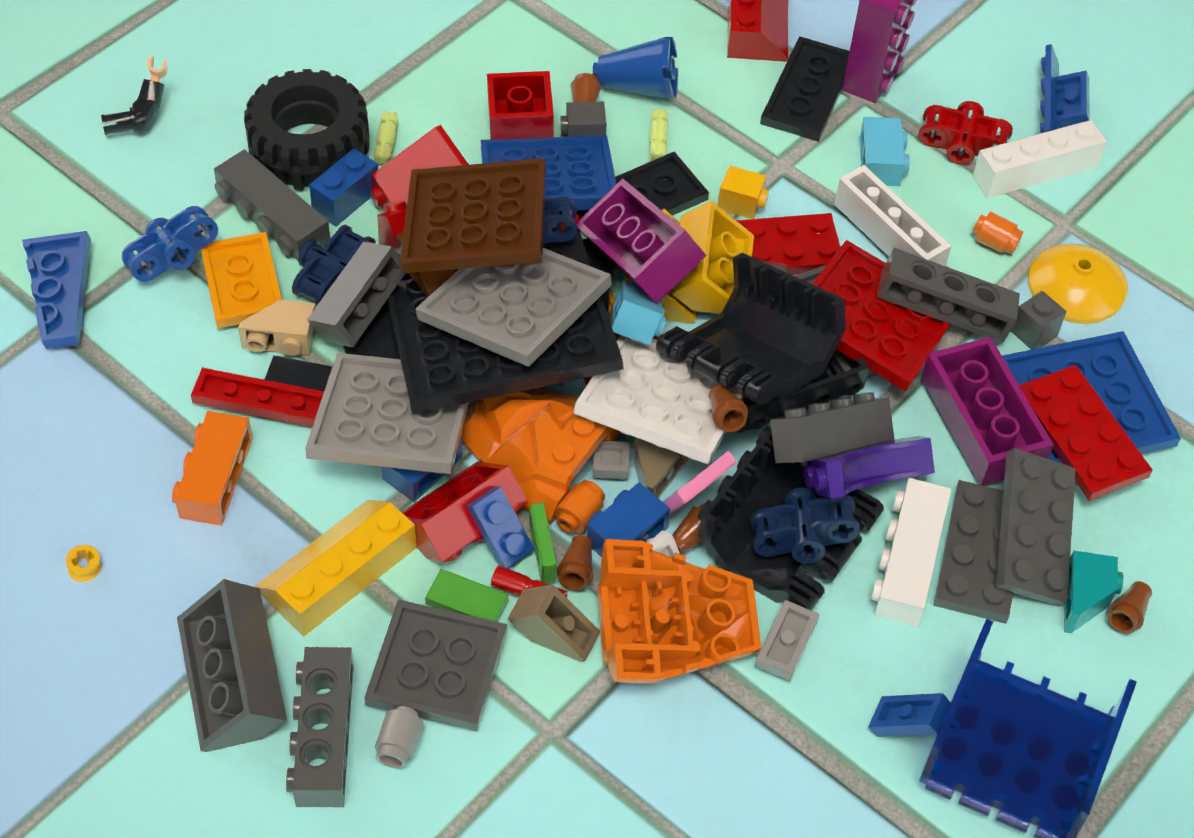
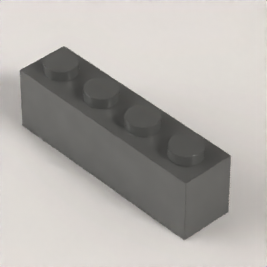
M245 149L214 168L216 180L214 187L217 194L223 200L228 199L243 218H249L253 221L261 233L266 232L267 237L270 236L284 254L291 255L298 261L299 253L308 240L314 239L318 241L322 248L330 240L328 220Z
M874 392L854 394L853 401L852 397L830 400L831 406H829V402L807 405V412L806 407L784 410L785 417L770 420L775 462H806L894 440L889 397L875 398Z

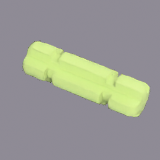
M656 108L652 111L649 150L651 161L665 156L667 153L668 112L665 109L659 110Z
M387 111L381 115V124L379 125L376 139L377 146L373 154L374 161L378 165H385L392 159L391 152L394 148L397 133L395 131L399 122L397 113Z

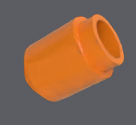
M991 211L987 216L981 214L972 232L977 234L975 241L1002 254L1007 252L1011 255L1024 231L1017 228L1018 224Z
M583 480L580 484H575L554 510L557 525L563 531L570 534L583 533L587 528L589 519L603 508V501L605 499L603 490L589 480Z

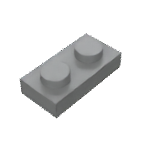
M784 600L756 659L755 667L790 681L815 629L820 614Z

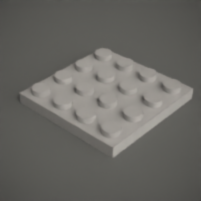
M543 248L542 262L459 269L415 310L418 320L529 367L612 285L611 274Z
M337 353L305 448L306 459L451 474L469 403L412 415L400 359Z

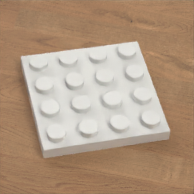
M621 335L617 340V344L623 358L624 369L593 376L577 399L573 414L616 429L626 435H632L653 443L658 447L682 454L692 460L709 464L727 432L715 425L711 401L708 396L709 391L714 386L722 384H718L697 373L695 370H691L686 366V360L681 361V363L676 362L672 358L659 353L656 350V339H652L649 346ZM734 385L733 388H728L731 393L744 401L745 397L737 393V386Z

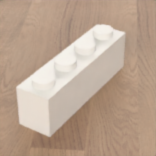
M1092 120L982 149L979 151L972 177L986 198H991L1098 168L1107 141Z
M865 165L839 178L834 205L884 253L890 256L893 248H897L946 266L951 245Z
M909 478L905 491H897L893 511L899 512L898 520H890L886 540L892 541L890 550L883 549L878 568L885 571L883 580L876 578L871 600L878 602L874 616L915 627L919 626L926 604L951 488Z

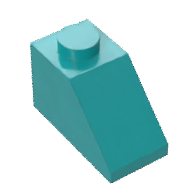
M1073 550L1070 557L1067 603L1064 604L1065 633H1073L1110 606L1114 595L1121 593L1123 572H1118V557Z

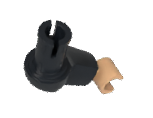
M154 56L148 59L147 65L151 75L150 80L143 79L139 96L132 103V107L129 108L130 111L101 115L102 124L116 122L115 125L103 127L105 135L130 130L141 134L149 130L162 101L164 84L159 81L168 73L165 59L160 69L153 68Z

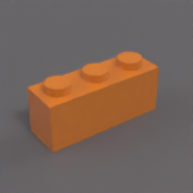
M207 410L203 424L199 423L195 429L194 448L192 452H187L185 456L181 482L177 481L173 488L172 502L176 503L179 518L222 526L253 439L248 417Z

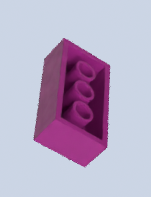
M859 0L842 91L873 103L878 101L882 92L888 93L893 82V74L898 75L904 64L905 57H902L901 53L905 51L909 42L910 35L906 34V30L910 28L913 22L915 12L911 11V8L917 0Z
M624 179L618 182L577 222V228L588 241L656 304L664 296L668 295L707 256L685 229Z
M991 337L928 353L921 379L979 485L985 486L1004 480L1006 453L1013 448L1048 459L1054 444Z

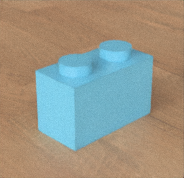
M863 117L859 136L861 166L865 165L886 186H900L903 173L908 174L910 156L909 154H904V150L907 148L908 134L907 131H902L901 118Z
M625 280L622 281L610 310V323L613 332L650 346L653 336L659 337L666 322V317H663L665 307L662 306V299L656 304L635 284Z

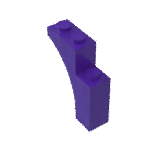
M924 436L894 439L807 461V466L803 468L806 487L814 491L815 494L830 499L845 497L846 494L854 490L882 482L935 473L931 438Z

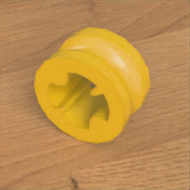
M79 545L67 553L66 565L71 579L77 582H87L96 578L101 570L100 555L96 548L89 545ZM86 558L89 566L81 568L78 561Z

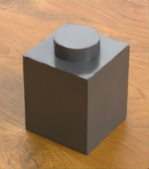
M604 101L566 102V116H560L561 135H567V137L606 135L607 123Z
M1040 291L1018 307L1017 321L1010 332L1031 350L1042 348L1058 336L1067 311L1044 291Z

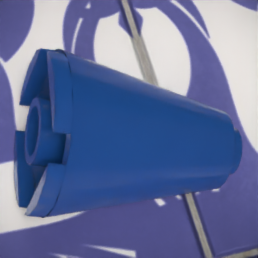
M662 37L598 57V62L593 63V75L598 78L599 84L604 88L664 99H675L674 97L677 96L678 68H675L674 58H677V50L674 38Z

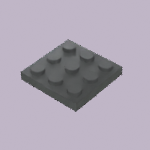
M398 599L364 697L365 705L385 710L405 706L415 710L420 718L478 731L507 635V624Z

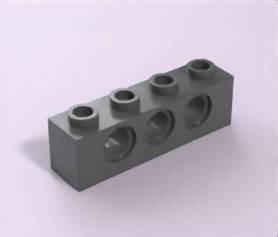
M893 248L881 271L877 297L985 337H991L1003 343L1017 321L1020 293Z
M305 647L303 662H297L296 685H301V695L294 696L293 720H298L297 732L290 733L289 744L290 756H295L294 768L287 769L286 790L287 792H293L296 807H344L354 670L351 647ZM320 688L331 689L325 694L315 693ZM317 723L329 724L320 730L312 728ZM316 758L326 760L319 766L309 765V762Z

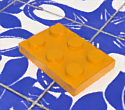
M266 232L213 241L201 249L217 329L239 325L241 321L282 299Z

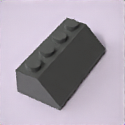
M223 579L177 617L200 751L203 752L262 740L287 721L260 588Z

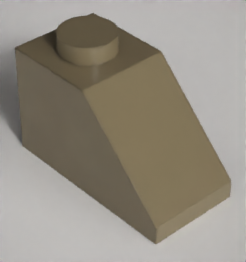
M637 437L634 440V465L638 481L659 498L688 462L689 458Z
M554 585L523 589L508 617V620L531 642L579 662H584L587 659L600 633V630Z

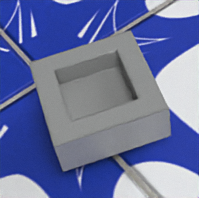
M602 441L594 451L592 477L628 480L630 442Z

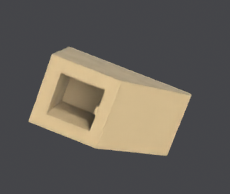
M281 299L241 321L238 329L242 349L254 352L283 353L289 356H310L316 329L307 319L314 311L315 303Z

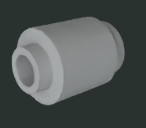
M398 706L396 709L386 712L375 744L377 751L375 757L380 763L392 768H404L407 761L412 760L424 725L415 710L405 706Z

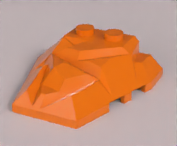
M536 388L476 401L466 413L461 433L462 444L479 462L509 465L528 501L521 509L529 513L531 504L544 503L549 525H552L555 521L554 510L570 491V483L602 441H615L621 433L616 429L573 414L575 403L579 397Z
M606 539L604 541L601 559L602 579L598 585L597 595L603 663L609 665L610 675L615 682L653 684L668 678L758 653L761 650L752 579L709 564L706 569L685 562L687 556L675 553L673 557L653 551V545L644 541Z

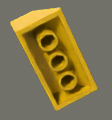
M367 500L260 581L255 587L260 588L261 596L304 637L417 548L415 524L391 502Z

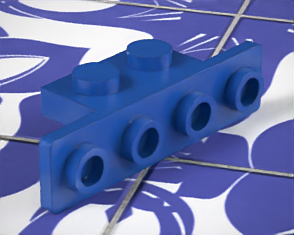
M1046 45L1045 57L1041 58L1042 71L1045 75V78L1041 79V90L1045 97V100L1040 101L1041 113L1044 118V122L1040 123L1041 133L1090 120L1089 76L1087 70L1059 76V62L1053 45Z

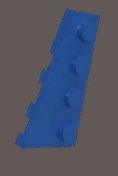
M82 231L22 239L23 247L27 254V268L32 281V295L36 302L35 311L41 342L46 349L79 345L91 238L88 232Z

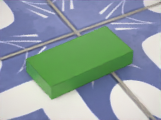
M544 503L531 504V507H529V527L535 548L540 581L550 585L556 584L557 564Z
M440 569L425 597V604L428 606L496 622L499 621L509 602V594L444 569Z

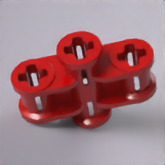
M965 101L959 104L957 109L941 105L927 107L923 113L924 125L919 130L918 138L924 145L947 150V157L951 162L965 165L971 163L975 156L978 157L980 150L993 147V144L1001 145L1007 143L1008 139L1012 136L1013 127L1006 120L984 116V109L979 103ZM972 110L971 118H968L969 111ZM936 114H939L938 122H935ZM998 128H1001L1000 135H996ZM932 130L935 131L933 138H931ZM960 148H963L962 155L960 156V155H959Z

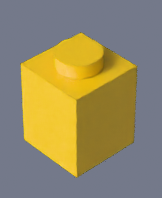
M729 165L720 187L718 206L725 212L755 219L758 209H764L768 200L769 190L765 189L766 175Z

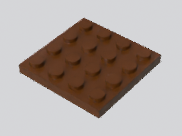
M545 158L411 170L400 258L402 273L542 262L547 180Z

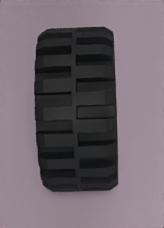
M302 69L303 72L294 73V70L285 72L284 76L278 77L276 75L270 78L267 85L262 84L256 89L255 95L249 98L246 104L247 109L244 111L249 153L283 183L293 185L294 189L304 190V187H309L310 183L354 148L364 155L369 150L368 112L363 96L359 94V90L350 82L347 84L346 79L337 74L331 76L329 71L324 70L312 72V69ZM310 123L328 127L313 134H294L287 131L295 126Z

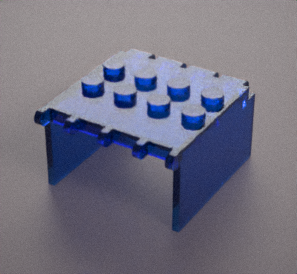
M986 619L934 741L919 782L926 784V790L948 800H951L955 790L961 792L962 795L958 804L987 817L991 808L995 807L999 809L996 821L1025 834L1030 823L1036 825L1034 838H1076L1090 814L1137 681L1129 678L1115 706L1111 707L1108 714L1084 704L1087 694L1079 692L1075 701L1047 689L1050 678L1043 676L1040 685L1012 674L1011 672L1014 667L1012 662L1007 661L1004 670L981 661L982 649L993 625V621Z

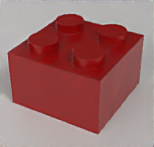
M550 71L487 74L490 140L554 137Z

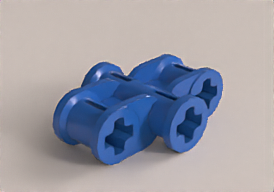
M199 206L187 207L170 219L164 217L153 219L148 223L145 234L124 248L122 251V261L130 269L132 275L142 282L153 280L170 268L183 270L193 263L195 252L216 239L218 235L217 223L208 217L207 212ZM158 226L163 230L162 232L157 229ZM134 250L138 252L137 255L133 253ZM180 255L183 258V261H180V259L177 256Z

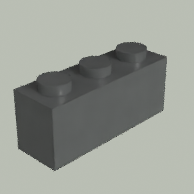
M369 242L361 244L307 319L325 341L348 347L355 346L405 275V273H402L399 255L391 246Z

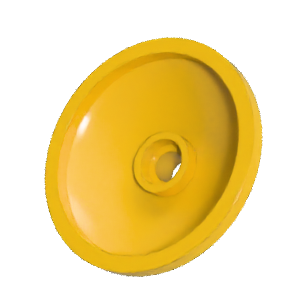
M1060 244L1045 249L1033 260L1028 273V286L1032 296H1035L1040 291H1044L1067 311L1064 320L1072 323L1092 324L1111 318L1122 308L1128 292L1127 279L1120 266L1104 252L1082 244Z

